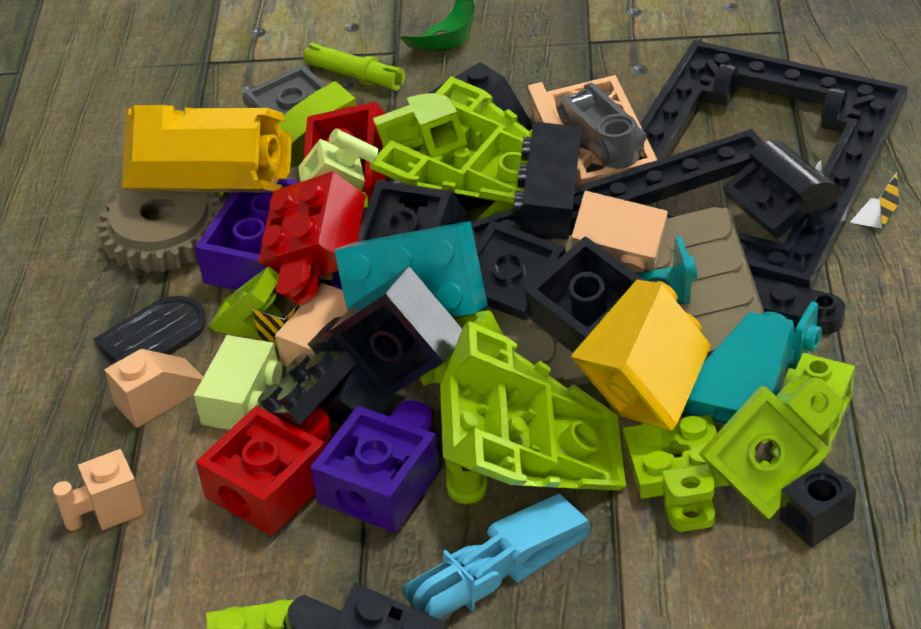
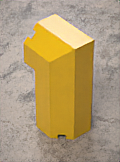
M134 105L131 108H127L125 113L121 188L139 192L273 193L274 190L282 187V185L276 184L279 179H286L290 173L292 140L289 131H281L279 122H285L283 113L270 108L185 107L184 115L183 111L174 110V106Z

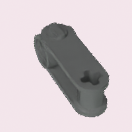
M591 82L584 85L583 90L570 96L563 94L556 97L555 106L564 125L582 127L580 141L602 161L603 165L609 168L621 169L629 167L638 161L639 151L644 148L646 133L638 126L633 117L628 115L598 86Z

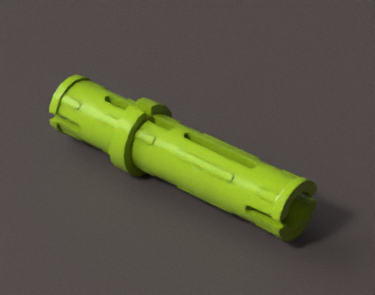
M313 42L309 44L310 48L306 47L304 52V62L307 65L359 79L360 83L368 86L378 84L397 91L400 89L399 85L402 86L405 80L403 68L378 62L379 60L375 57H358Z

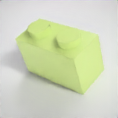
M226 335L194 394L201 425L230 430L256 405L259 406L260 403L257 400L268 387L276 383L279 384L282 376V364L277 360L274 343Z

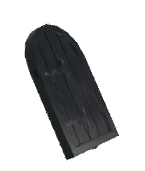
M165 297L93 338L95 345L114 363L140 349L170 355L192 342L203 332L206 326V314L200 302L191 297Z

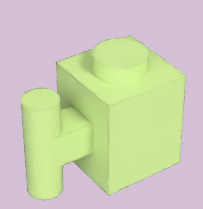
M336 128L329 137V143L319 139L299 165L300 180L302 182L334 171L361 191L365 180L360 158L373 162L377 157L378 148Z

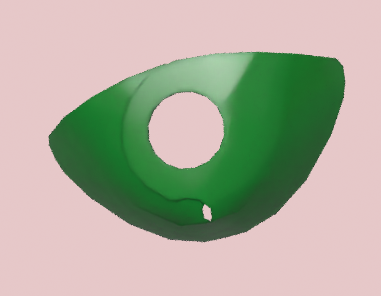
M455 0L453 10L444 20L433 25L422 36H401V40L409 48L448 50L463 45L469 38L475 13V1ZM446 31V33L434 35L437 32Z

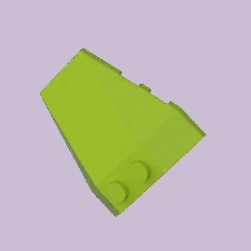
M450 77L436 94L445 95L453 102L468 145L431 158L424 144L410 149L391 140L380 151L376 159L370 162V169L404 184L449 190L458 196L514 204L516 191L524 192L523 188H517L520 163L528 164V161H521L523 138H532V130L529 132L517 122V115L508 109L504 112L493 104L492 96L485 90Z
M468 321L463 326L440 385L443 458L509 485L621 491L625 488L626 480L618 415L573 384L569 388L563 386L548 375L551 368L539 360L534 365L514 351L517 344L508 337Z

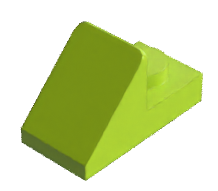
M270 266L263 269L225 298L209 327L215 332L259 340L252 309L279 318L282 317V312L272 304L276 298V293L273 292V289L278 282L279 274Z

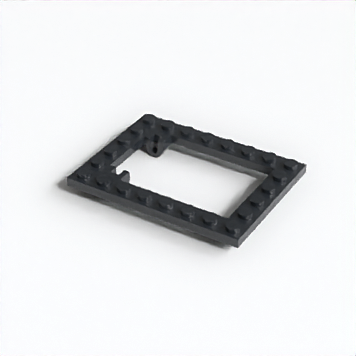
M693 40L640 123L657 160L669 156L702 101L728 106L731 91L736 92L739 86L765 91L769 94H779L801 99L805 102L823 104L821 128L842 132L821 173L840 188L843 196L813 222L806 216L801 218L793 225L784 244L737 232L752 275L811 289L907 99L908 86ZM667 214V218L675 217Z

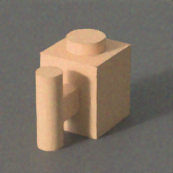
M121 449L78 464L84 483L83 487L72 490L71 484L66 481L59 482L53 487L65 527L71 531L77 530L82 526L83 520L81 515L90 511H94L102 531L145 514L135 479Z

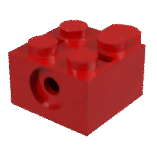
M334 171L274 190L270 200V209L265 232L262 237L258 262L265 267L270 266L279 274L276 291L297 305H304L317 295L320 276L339 271L334 250L358 241L366 195Z
M256 405L196 461L205 498L273 536L315 494L310 467L325 449V445L332 439L327 412L320 407H316L301 425H292Z

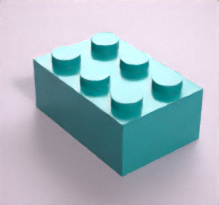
M471 221L349 243L334 250L347 310L355 302L407 267H410L452 317L473 314L488 305Z

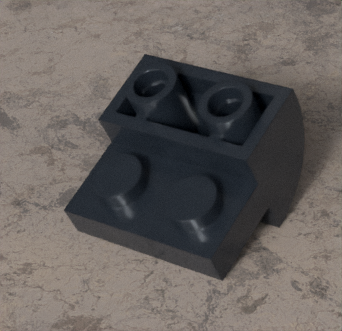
M777 140L763 142L748 151L752 162L722 187L726 197L776 239L780 238L804 216L813 222L843 196L840 188L783 142Z

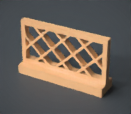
M616 75L546 92L542 82L528 85L532 117L536 122L564 125L556 110V97L563 94L570 96L583 90L584 85L592 82L603 92L612 90L608 97L628 115L633 117L641 128ZM647 138L644 141L643 150L639 151L640 157L645 159L638 160L635 164L621 169L609 168L603 165L602 161L590 150L580 148L575 187L656 161L657 158ZM592 163L605 166L600 170L586 172V169Z

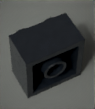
M584 236L525 289L528 316L530 320L574 353L637 279H644Z
M407 267L355 302L329 332L347 350L387 398L443 364L454 351L462 328L410 267Z

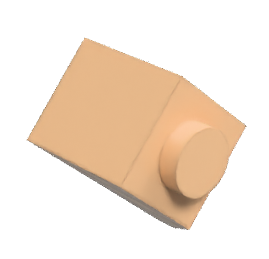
M140 349L104 369L115 406L136 428L193 396L203 379V376L185 358Z

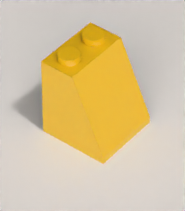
M637 279L570 357L620 416L672 431L678 424L711 344L700 332L702 326L699 321L689 313L684 312L677 303L678 296L670 286L661 281L655 283Z

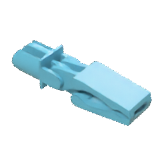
M560 493L491 524L487 531V535L491 539L483 545L466 546L453 554L444 550L443 563L403 585L401 591L405 599L413 604L416 610L439 620L464 605L473 612L475 611V602L494 592L506 576L509 575L518 583L586 539L591 528L589 520Z

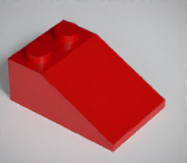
M371 102L308 116L304 159L319 139L329 143V137L336 128L378 148L379 154L383 146L373 118L386 113L377 102ZM360 158L365 180L361 192H365L369 203L376 181H384L386 175L370 169V162Z

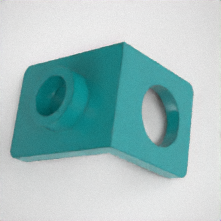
M678 236L674 240L673 267L638 273L637 275L645 281H662L676 292L678 296L677 303L686 304L690 303L691 281L697 280V268L694 257L692 255L688 256L682 236Z
M811 301L796 327V332H794V348L791 352L788 368L796 369L802 354L814 352L818 347L822 328L817 326L818 303Z

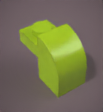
M427 93L406 98L408 106L373 118L383 148L391 140L410 149L424 144L430 157L433 158L468 145L453 102L449 97L442 94Z

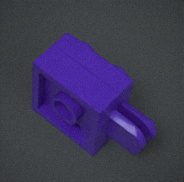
M403 401L389 417L357 406L310 467L317 503L396 533L441 470L436 433H433L430 408L420 401Z

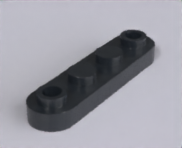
M752 275L764 312L781 314L787 320H792L794 328H796L809 304L813 301L818 303L817 326L822 328V334H831L843 327L846 306L838 296Z

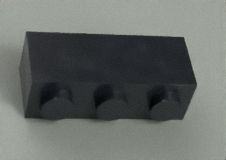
M534 121L532 138H523L521 161H528V164L520 163L517 188H523L524 192L516 191L513 216L521 217L520 231L536 236L569 239L582 127Z

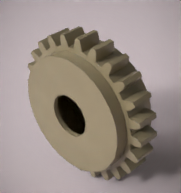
M126 189L121 194L117 193L115 195L113 203H106L107 212L100 213L101 223H98L97 227L103 250H106L109 259L116 258L118 266L127 263L131 271L140 269L144 270L145 273L150 271L165 272L166 270L179 269L190 262H196L195 246L220 211L221 205L219 198L214 196V192H139Z

